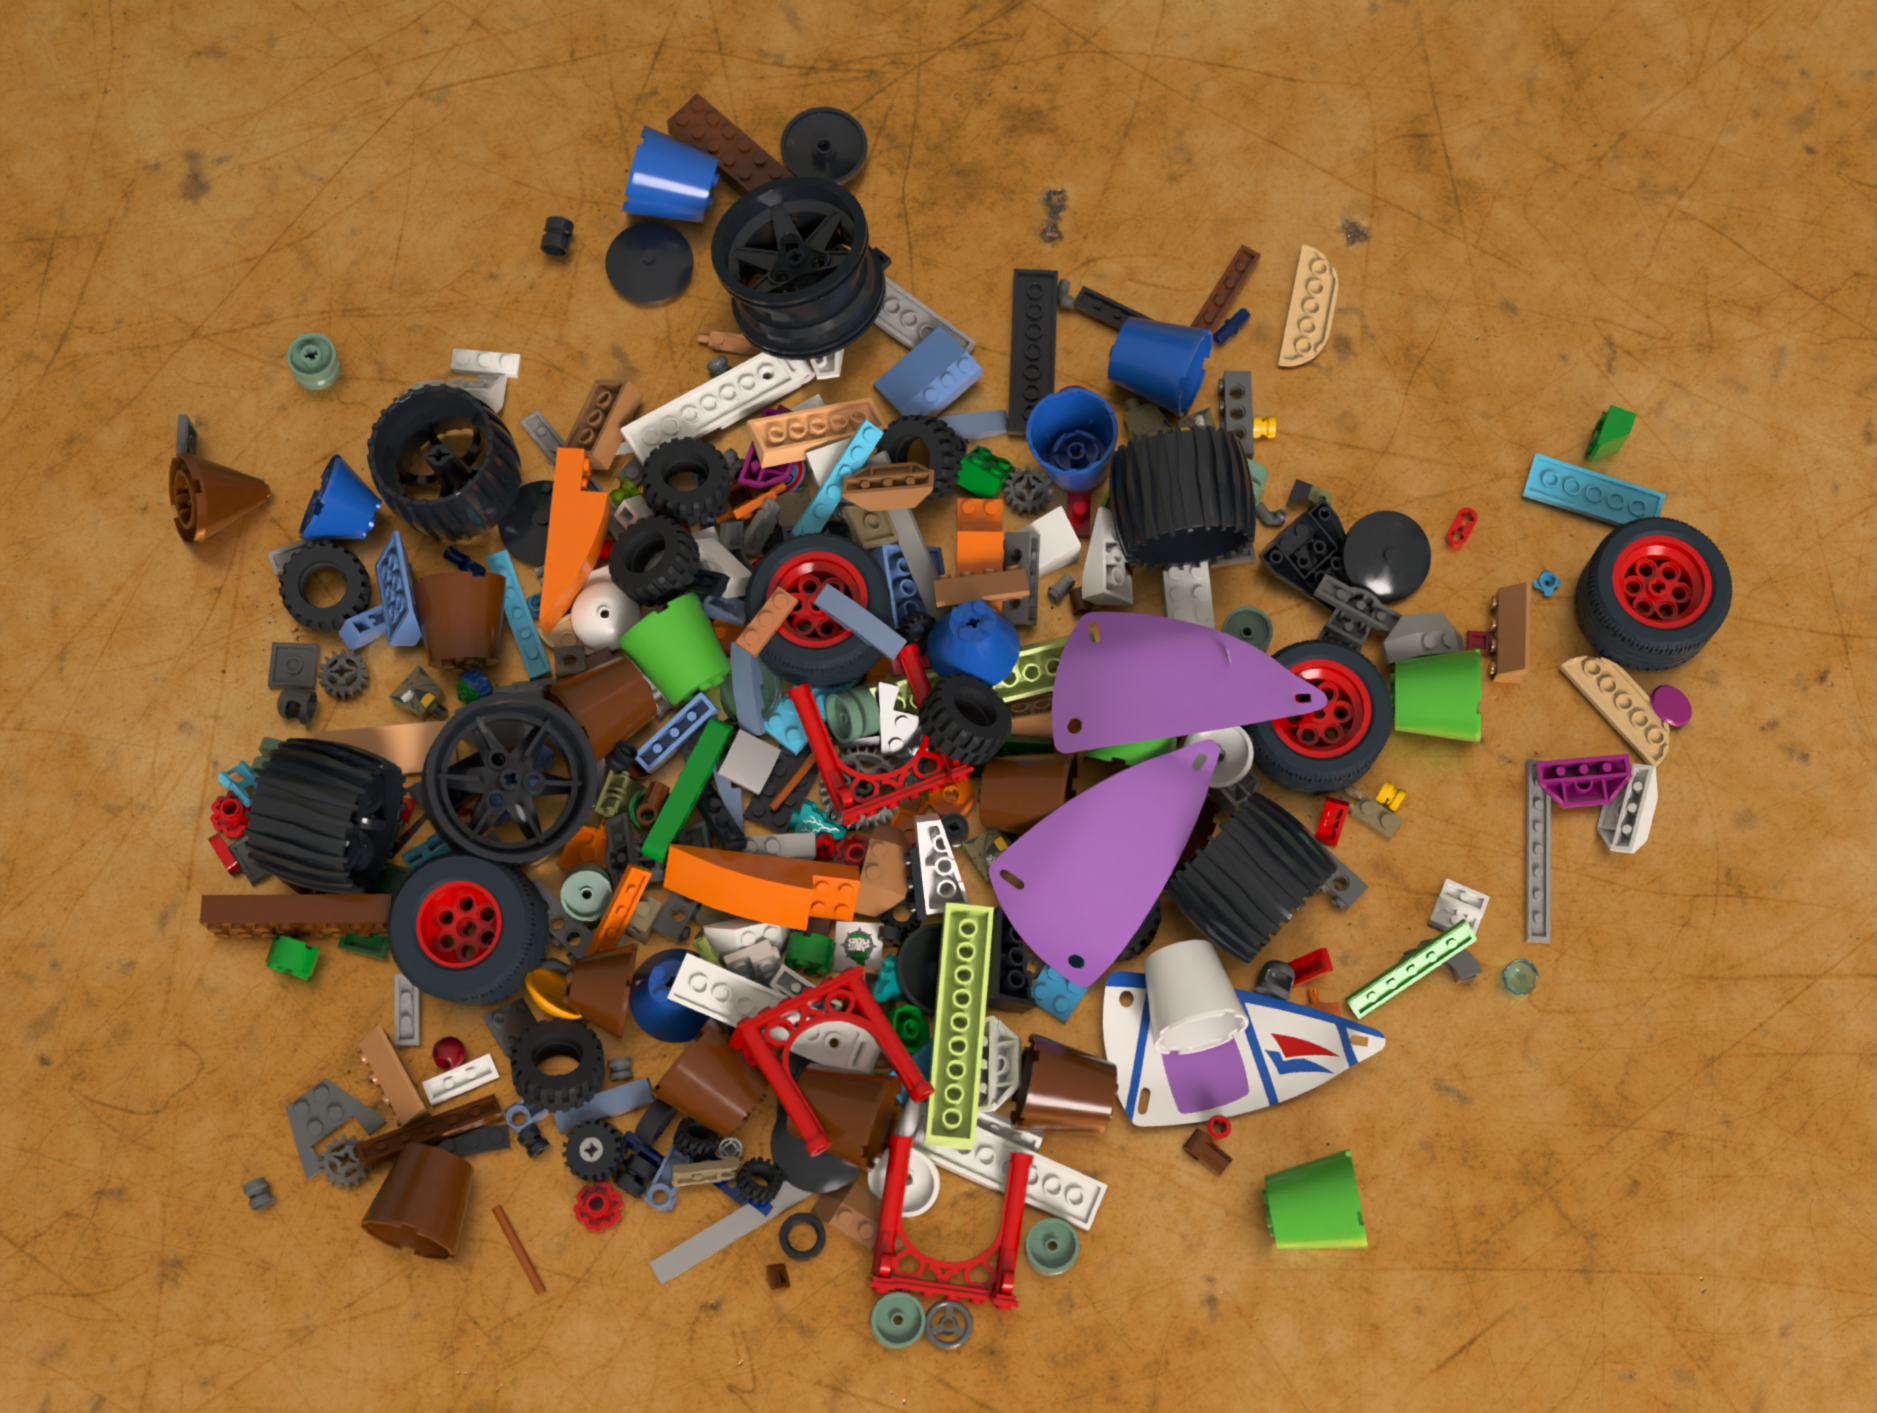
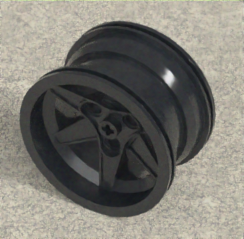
M811 176L786 177L767 182L739 198L725 212L715 229L711 242L713 267L720 283L732 296V310L741 333L759 351L772 357L786 360H811L831 355L851 345L865 334L881 312L886 296L884 271L877 254L869 246V229L863 209L857 199L843 186L827 179ZM837 244L851 247L850 251H831ZM754 275H764L751 288L747 287Z
M494 694L476 700L462 708L439 732L427 753L422 769V802L433 829L452 850H467L474 855L504 862L513 867L535 862L561 848L584 825L592 810L597 793V763L593 748L585 732L562 708L548 700L530 694ZM512 721L527 724L534 728L509 754L486 724ZM472 732L484 767L447 771L450 758L456 746L465 736ZM547 736L561 752L566 763L569 778L533 769ZM493 754L503 756L504 763L502 766H496L492 763L491 757ZM510 776L512 780L511 784L508 786L505 783L506 778ZM529 776L538 779L539 785L536 789L527 786L526 780ZM447 788L483 794L468 827L454 811ZM568 794L561 814L549 829L542 833L532 797ZM498 795L502 800L501 806L497 808L492 807L489 803L490 796ZM507 810L527 840L506 843L482 837V835Z

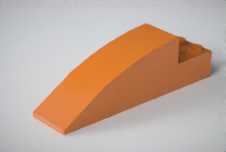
M557 447L539 612L544 635H549L581 593L595 567L608 531L612 512L608 492L590 491V488H588V481L592 479V467H590V457H586L585 449Z
M957 498L956 577H960L962 572L974 571V575L983 574V570L997 568V572H1003V499ZM1002 601L986 603L989 607L1002 613Z
M670 844L663 887L711 908L736 916L806 931L809 916L844 921L853 920L860 884L859 866Z

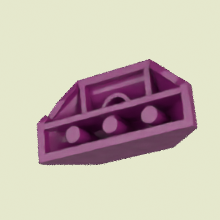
M764 407L760 418L786 412ZM752 441L738 483L763 488L787 481L794 462L761 468Z
M1628 754L1535 762L1538 786L1562 808L1608 805L1632 777Z

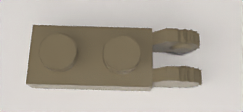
M1350 785L1346 787L1344 791L1358 801L1357 805L1354 806L1346 798H1338L1349 802L1348 812L1351 813L1350 815L1390 840L1403 819L1367 795H1362Z
M725 1156L722 1160L717 1161L705 1160L699 1163L672 1165V1186L696 1185L734 1179L740 1172L741 1161L735 1156Z

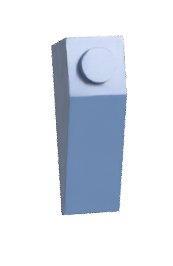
M379 605L345 620L338 634L350 651L370 644L386 633L382 606Z

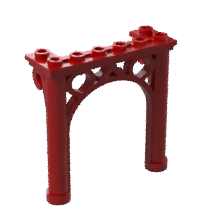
M914 643L903 647L898 653L897 658L919 711L921 702L931 691L932 687L918 653L920 650L918 645ZM809 683L786 691L789 699L794 703L834 806L837 818L834 820L836 825L843 823L845 827L861 820L860 816L863 814L865 818L878 814L877 809L886 806L887 810L899 806V801L908 798L909 802L922 797L921 792L928 789L930 793L943 789L942 784L951 781L952 785L970 778L969 773L975 771L974 767H970L969 763L963 765L958 760L953 761L948 758V755L941 754L937 751L938 748L935 745L934 747L938 755L925 751L929 738L924 734L915 755L899 769L883 774H865L855 771L845 765L835 753ZM921 757L934 760L935 770L924 775L918 771L917 763ZM941 767H943L945 773L938 775ZM911 768L912 774L917 779L923 781L904 788V779L910 774L908 769ZM840 770L854 778L849 787L845 785ZM898 776L897 781H895L894 779H890ZM860 780L869 782L872 785L873 793L871 796L858 798L855 795L854 788ZM876 781H880L881 785L891 786L895 792L876 799L879 793V784Z
M862 965L854 969L853 967H848L835 978L831 976L824 979L817 987L812 988L809 986L794 998H791V996L786 997L773 1008L770 1006L765 1007L758 1012V1015L752 1018L748 1016L737 1022L735 1031L732 1033L728 1044L730 1048L734 1047L735 1050L741 1048L743 1056L750 1066L758 1064L806 1143L805 1148L811 1157L825 1151L831 1146L832 1142L793 1080L789 1070L788 1057L790 1048L794 1041L807 1029L821 1023L834 1021L847 1022L859 1026L874 1038L914 1103L925 1100L935 1092L934 1087L930 1081H926L862 979L864 975L862 973L864 969ZM835 998L838 1001L844 999L847 1010L841 1012L832 1009L830 1001ZM825 1000L823 1003L822 1010H814L810 1008L811 1006ZM799 1013V1021L796 1022L795 1026L786 1019ZM776 1027H784L788 1031L789 1037L785 1041L775 1040L771 1037L770 1030ZM771 1048L783 1049L780 1062Z
M889 1134L888 1144H890L872 1269L870 1276L866 1278L868 1285L873 1291L888 1293V1289L895 1290V1288L896 1292L910 1294L911 1290L920 1291L921 1296L935 1297V1293L944 1294V1299L959 1301V1297L969 1298L970 1303L983 1304L984 1300L991 1301L993 1306L1001 1310H1011V1306L1018 1307V1301H1016V1296L1012 1293L1029 1171L1030 1165H1033L1034 1155L1010 1151L1000 1226L993 1243L984 1252L971 1259L958 1262L940 1261L918 1251L905 1235L901 1217L913 1137ZM898 1233L906 1249L897 1252L893 1256L896 1235ZM998 1249L996 1269L994 1271L993 1267L985 1260ZM912 1253L918 1259L919 1266L916 1271L908 1273L899 1270L898 1261L901 1257ZM924 1262L929 1264L928 1269L935 1272L937 1281L916 1278L922 1274L925 1267ZM979 1263L989 1271L988 1279L982 1283L971 1281L968 1275L969 1270ZM938 1267L945 1268L947 1270L944 1273H942V1271ZM892 1268L894 1269V1272H895L898 1276H896V1275H891V1269H892ZM964 1268L962 1271L963 1278L969 1286L947 1283L951 1275L960 1273L959 1269ZM993 1283V1289H988L987 1287Z

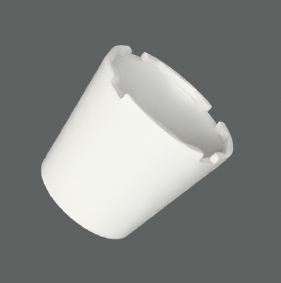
M1205 940L1182 941L1163 947L1146 958L1144 961V971L1153 1042L1158 1052L1169 1054L1170 1050H1178V1054L1181 1055L1204 1051L1232 1040L1233 1033L1236 1031L1242 1033L1249 1024L1247 1015L1212 943Z

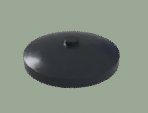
M815 107L799 113L787 124L781 137L780 149L785 168L794 176L819 177L839 185H844L855 178L862 170L867 158L868 145L863 127L852 115L833 107Z
M646 222L628 227L614 238L606 254L605 266L611 286L622 298L634 304L654 306L675 299L687 288L693 276L694 259L688 241L680 232L665 224Z
M550 480L534 481L519 488V498H516L512 505L513 510L511 513L506 514L501 520L502 523L498 526L501 540L509 554L519 562L536 568L545 565L553 490L549 493L542 492V485L548 483L550 486H553L554 481Z
M1378 511L1363 516L1348 530L1342 543L1341 564L1344 575L1352 587L1369 591L1380 602H1392L1410 596L1422 585L1430 569L1431 549L1423 529L1412 518L1396 511Z
M942 923L927 924L910 933L898 948L894 964L896 983L904 999L910 1005L919 1008L922 1014L933 1018L935 1013Z
M786 1110L781 1113L772 1130L770 1147L773 1162L778 1165L776 1167L777 1170H782L781 1176L789 1184L804 1192L825 1194L837 1191L853 1181L861 1171L860 1169L824 1151L811 1157L805 1148L806 1143L788 1133V1114Z

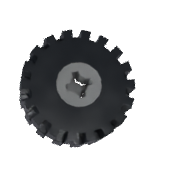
M597 1119L583 1120L580 1122L581 1125L575 1124L572 1127L574 1131L572 1133L568 1132L565 1136L569 1138L568 1142H563L562 1146L566 1148V1152H562V1157L567 1158V1161L564 1162L566 1167L571 1168L570 1172L582 1180L604 1182L605 1179H612L614 1177L613 1173H618L622 1170L619 1166L626 1161V1159H623L624 1154H628V1149L624 1148L627 1141L621 1137L623 1135L622 1131L616 1129L617 1126Z

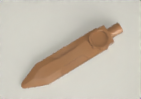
M711 330L710 335L703 333L698 335V342L708 343V348L751 356H757L762 353L752 346L742 334Z

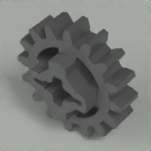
M1026 466L1023 472L1020 468H1017V474L1015 475L1011 472L1009 475L1010 480H1005L1006 488H1004L1003 492L1004 495H1007L1005 502H1012V510L1016 507L1019 508L1018 514H1021L1023 510L1027 511V515L1031 514V510L1038 514L1040 507L1046 509L1047 502L1051 501L1052 496L1050 494L1053 491V487L1049 486L1051 479H1044L1045 472L1038 474L1037 467L1030 471L1029 466ZM1027 485L1028 489H1030V497H1028V493L1026 491Z
M341 649L340 655L333 651V657L330 659L325 656L324 658L327 663L319 665L323 671L317 673L319 679H322L319 681L321 687H325L324 691L327 695L332 692L334 699L341 695L342 699L346 700L348 694L355 698L354 692L362 693L363 690L360 686L368 685L367 680L364 678L370 676L368 670H365L368 668L366 662H362L363 658L360 654L355 657L353 650L346 654L345 650ZM349 662L354 663L358 668H355V666L351 667ZM330 681H332V683L337 682L338 687L333 686L330 683Z
M345 1134L342 1135L341 1141H338L335 1137L332 1138L334 1144L331 1146L326 1143L325 1148L327 1152H320V1157L324 1161L318 1162L319 1167L325 1168L321 1171L322 1176L329 1175L327 1179L329 1184L335 1180L336 1188H340L341 1184L345 1183L346 1188L349 1189L352 1182L359 1186L358 1179L361 1177L366 1180L367 1176L364 1172L372 1171V1167L363 1169L360 1159L355 1158V1144H358L355 1135H352L350 1140H347ZM344 1147L343 1150L335 1152L337 1149ZM346 1157H349L351 1163H347L345 1166H343L341 1160H345ZM329 1163L337 1166L336 1174L331 1171ZM357 1171L354 1175L347 1177L349 1173Z

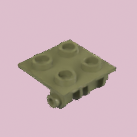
M609 769L593 810L608 819L625 812L629 814L631 798L637 791L645 789V786L629 778L630 773L622 770L621 773H616Z

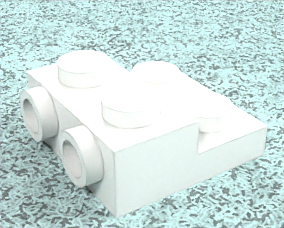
M768 939L723 956L728 971L749 980L762 973L768 984L782 965L777 947H771Z

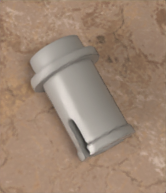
M1065 573L1054 586L1048 588V597L1054 602L1061 601L1063 595L1075 585V581L1072 580L1070 582L1072 577Z

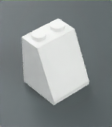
M851 438L806 453L807 472L815 492L818 491Z
M1062 506L1017 531L1040 534L1038 578L1079 560L1081 544ZM1021 551L1018 554V560L1021 559Z

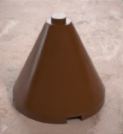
M177 453L176 457H179L172 458L169 470L170 503L176 506L178 517L173 519L179 536L187 545L202 543L265 503L267 498L270 497V487L262 479L190 453Z

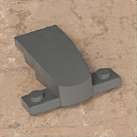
M1327 574L1324 575L1314 593V596L1336 607L1316 639H1319V641L1322 639L1338 642L1339 644L1342 643L1348 645L1347 647L1356 649L1357 652H1360L1371 627L1388 635L1399 618L1403 616L1381 604L1378 598L1369 591L1357 587H1349Z
M626 812L606 819L605 824L609 845L606 852V865L610 875L613 877L615 890L628 863L649 869L652 875L648 883L664 880L667 859L662 864L641 854L643 844L649 833L633 839L631 818ZM703 821L683 828L675 844L713 849L710 828L707 822Z

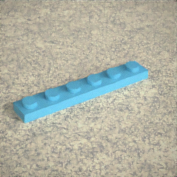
M868 420L861 422L790 534L799 536L805 533L814 534V532H821L842 499L843 478L853 475L862 468L884 432Z
M507 549L486 556L490 572L506 577L504 610L530 681L552 674Z

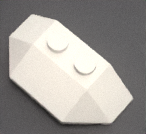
M1631 764L1632 777L1612 802L1602 807L1597 830L1611 851L1634 854L1648 839L1658 800L1656 767L1652 765Z
M744 917L703 926L704 936H706L710 946L715 953L719 954L720 960L725 962L723 956L766 939L769 940L771 947H777L780 957H782L787 948L790 933L795 932V929L758 922Z
M996 1016L985 1017L977 1113L995 1111L1021 1086V1038Z

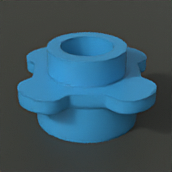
M1543 570L1539 579H1535L1533 582V586L1542 590L1545 596H1551L1555 587H1559L1561 584L1560 579L1548 570Z
M542 592L534 594L526 600L527 605L531 609L530 614L534 618L539 617L540 606L538 607L537 604L541 603Z

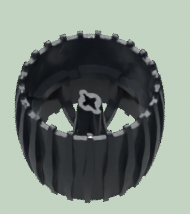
M425 384L423 388L416 390L411 388L407 390L408 393L400 398L395 397L392 399L393 403L386 410L383 408L378 421L373 423L371 427L372 434L367 441L369 449L367 461L371 477L379 494L391 511L412 529L433 539H444L449 542L463 539L469 541L472 540V537L487 534V531L496 524L499 526L506 514L511 513L513 510L512 505L515 499L519 498V486L522 483L521 461L518 449L510 431L500 417L478 397L459 387L453 388L447 384H440V386ZM456 429L458 431L472 429L473 441L467 453L459 457L454 451L443 446L438 435H445L448 433L447 431ZM487 440L488 447L484 454L485 459L482 466H479L477 470L469 468L479 457ZM429 441L433 447L429 452L424 453L422 457L434 471V474L416 475L409 473L407 470L413 463V457L416 453H420L421 447ZM404 485L414 487L441 485V492L438 499L416 500L407 494Z
M1193 425L1191 430L1181 431L1180 427H1175V432L1164 433L1163 429L1158 430V435L1149 437L1146 433L1141 435V440L1137 442L1134 439H1130L1126 447L1125 445H1120L1117 451L1112 453L1109 472L1111 513L1120 548L1129 565H1135L1139 569H1142L1145 565L1151 571L1155 567H1161L1162 571H1168L1169 566H1178L1179 570H1184V565L1195 564L1196 568H1200V563L1210 561L1212 565L1217 564L1218 558L1224 557L1225 560H1229L1232 558L1233 553L1241 555L1244 549L1248 550L1251 548V544L1255 541L1256 530L1254 486L1244 449L1238 436L1233 431L1227 432L1222 427L1215 431L1213 426H1206V430H1199L1197 425Z
M289 738L286 741L280 742L278 744L279 749H272L269 753L271 759L262 763L261 767L264 771L261 777L256 776L254 780L258 784L255 794H250L248 798L253 800L251 811L245 812V817L249 818V826L244 828V834L248 835V841L245 842V848L250 850L248 858L253 861V865L261 870L302 887L341 894H364L373 889L372 884H378L381 881L379 875L387 872L388 867L386 863L388 859H394L395 853L392 852L395 842L400 843L401 838L397 837L399 826H404L405 820L401 819L402 810L407 809V803L403 802V796L407 795V788L402 785L406 782L405 776L401 775V768L373 752L345 743L310 738Z
M1253 792L1247 797L1248 802L1243 801L1240 804L1242 810L1239 812L1234 810L1230 814L1233 818L1232 821L1228 824L1222 822L1219 825L1222 831L1215 838L1210 835L1207 839L1211 843L1204 850L1197 848L1195 853L1198 857L1193 862L1187 860L1184 863L1187 869L1183 871L1178 870L1175 873L1176 878H1171L1165 886L1166 891L1181 912L1204 936L1244 964H1249L1261 951L1259 945L1265 947L1269 943L1270 938L1268 935L1270 933L1274 936L1277 935L1281 930L1279 924L1282 920L1286 924L1293 917L1290 912L1294 908L1297 911L1305 904L1303 898L1310 899L1317 892L1316 888L1320 889L1326 880L1338 869V866L1327 850L1298 819L1280 805L1258 792Z

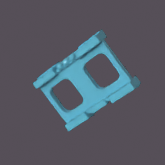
M242 760L238 766L229 771L220 772L217 780L226 789L229 788L232 793H235V796H239L238 800L248 808L253 800L248 799L249 794L245 790L250 787L256 789L258 784L254 782L256 775L251 773V767ZM238 772L244 780L236 783L228 775Z
M437 833L426 838L427 842L424 841L423 844H419V846L415 847L416 849L412 847L401 854L412 872L413 869L426 860L451 851L447 843L443 842ZM443 843L441 846H439L438 848H436L434 851H430V848H431V847H432V849H433V848H435L436 846H438L439 844ZM420 854L422 855V858H420L419 860H417L415 863L410 864L411 862H413L414 860H416L417 858H419L418 855H420Z

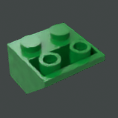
M1610 405L1607 412L1603 411L1595 424L1593 438L1590 439L1586 452H1589L1587 461L1593 462L1618 452L1629 436L1637 414Z
M977 446L962 458L960 464H963L962 471H958L959 479L957 484L983 499H995L1004 488L1005 480L1010 479L1009 475L1011 472H1015L1016 467L1011 465L1007 459L999 458L992 454L988 448Z

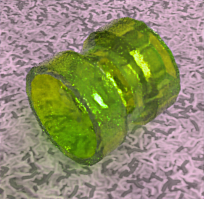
M624 478L620 482V487L613 489L609 496L619 507L623 500L640 495L641 493L631 481Z

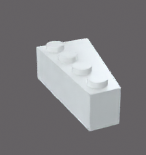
M938 814L913 816L916 847L919 848L926 914L943 913L946 902L970 905Z

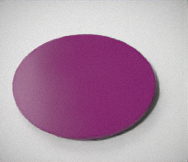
M1661 685L1653 690L1651 705L1659 718L1674 726L1684 725L1690 720L1692 716L1691 704L1680 690L1669 685Z

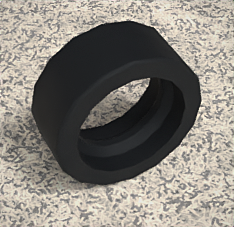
M657 1098L640 1119L634 1132L635 1136L648 1145H652L667 1128L676 1109Z
M796 1213L789 1216L783 1222L779 1231V1241L783 1251L790 1258L797 1261H808L817 1257L823 1250L826 1242V1233L822 1222L816 1216L809 1213ZM805 1222L811 1224L816 1230V1243L807 1251L795 1250L788 1241L789 1231L797 1223Z

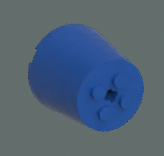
M644 126L641 133V138H644L642 145L638 144L625 192V196H628L629 199L627 202L624 201L622 212L703 223L707 209L712 208L714 195H711L712 189L717 187L720 174H717L719 158L649 126Z
M1129 317L1121 327L1116 341L1110 350L1108 379L1167 411L1183 417V413H1187L1191 408L1203 382L1206 370L1202 368L1205 357L1210 358L1212 332L1202 328Z
M1066 388L1065 391L1047 395L1034 407L1027 421L1026 438L1033 457L1055 485L1070 492H1085L1100 485L1110 472V461L1118 438V424L1113 409L1101 396L1086 389Z

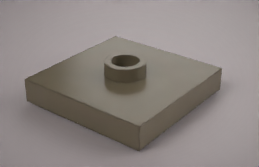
M856 504L845 506L842 509L855 542L863 548L870 549L896 543L899 540L887 510L868 511Z

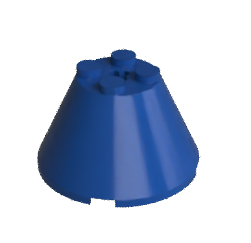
M334 454L321 475V488L319 491L314 490L299 529V533L302 534L299 535L301 539L364 540L368 530H371L376 518L373 515L375 511L379 510L382 499L376 496L340 455Z
M982 600L969 601L958 605L937 620L928 636L927 655L933 670L940 678L951 674H966V677L973 676L978 681L988 684V687H992L1007 678L1013 671V667L1020 655V640L1017 630L1006 616L989 607Z
M676 948L658 952L645 960L632 978L629 994V1005L632 1015L641 1029L657 1040L668 1043L691 1041L711 1018L667 998L686 954L688 953L701 959L699 953L695 951Z

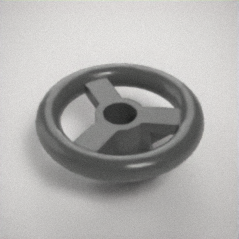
M948 1299L937 1301L925 1314V1334L929 1341L939 1348H958L969 1339L972 1333L973 1319L971 1313L959 1301ZM946 1307L945 1316L939 1320L938 1325L931 1328V1320L934 1313L940 1308ZM953 1307L963 1314L966 1323L965 1330L958 1326L956 1318L953 1317ZM946 1320H950L953 1323V1327L946 1329L943 1323ZM940 1332L946 1336L955 1333L960 1338L955 1341L945 1342L938 1339L935 1335Z

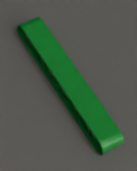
M710 718L643 844L642 855L662 864L666 861L669 845L675 844L726 747L734 726L717 718Z

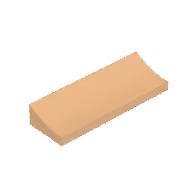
M871 397L747 420L746 425L754 443L761 468L806 460L807 452L851 438L863 420H868L881 431L889 429Z
M449 720L314 732L312 736L313 739L345 743L373 752L395 763L401 768V775L403 776L421 775L425 758L432 743ZM457 746L450 758L448 767L458 762Z

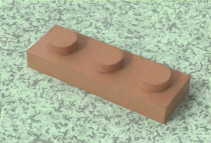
M778 586L737 639L736 645L756 658L797 605L798 600Z

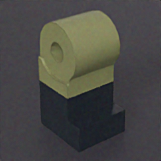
M1296 479L1286 506L1294 509L1296 504L1311 508L1322 499H1325L1331 505L1332 495L1324 489Z

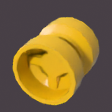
M1253 416V438H1259L1261 435L1267 438H1275L1276 417L1267 416L1262 419L1260 416Z
M1386 781L1375 800L1379 803H1386L1389 809L1395 812L1407 792L1394 788L1391 782Z

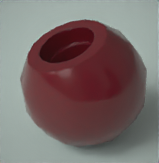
M452 1036L439 1039L434 1044L432 1052L435 1064L444 1070H452L459 1067L464 1062L466 1055L464 1044L458 1038Z

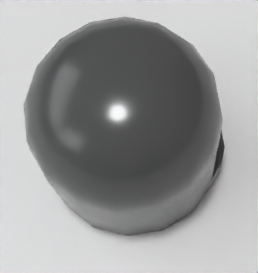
M287 687L281 692L277 701L279 715L287 720L297 718L302 725H310L317 706L316 692L296 687ZM294 706L300 707V710H294Z
M1270 960L1263 965L1255 989L1262 995L1289 1001L1290 991L1295 979V971L1289 964L1283 961Z

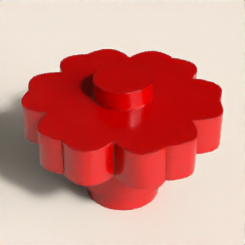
M228 791L226 797L218 796L211 806L214 814L211 815L210 820L216 831L223 832L227 838H241L244 828L249 826V818L245 817V812L251 811V806L247 808L238 800L239 796H235V793H232V791Z
M854 834L851 840L842 838L840 843L835 846L836 855L832 858L834 863L859 866L861 877L869 846V838Z
M596 1181L593 1187L585 1185L576 1194V1199L579 1203L573 1207L577 1221L585 1223L588 1231L599 1233L604 1230L605 1226L613 1228L621 1220L619 1210L624 1207V1203L619 1191H612V1186L609 1183Z

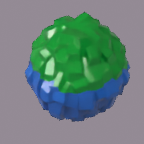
M466 671L457 681L456 691L458 700L463 701L467 705L473 701L491 696L494 687L480 671Z

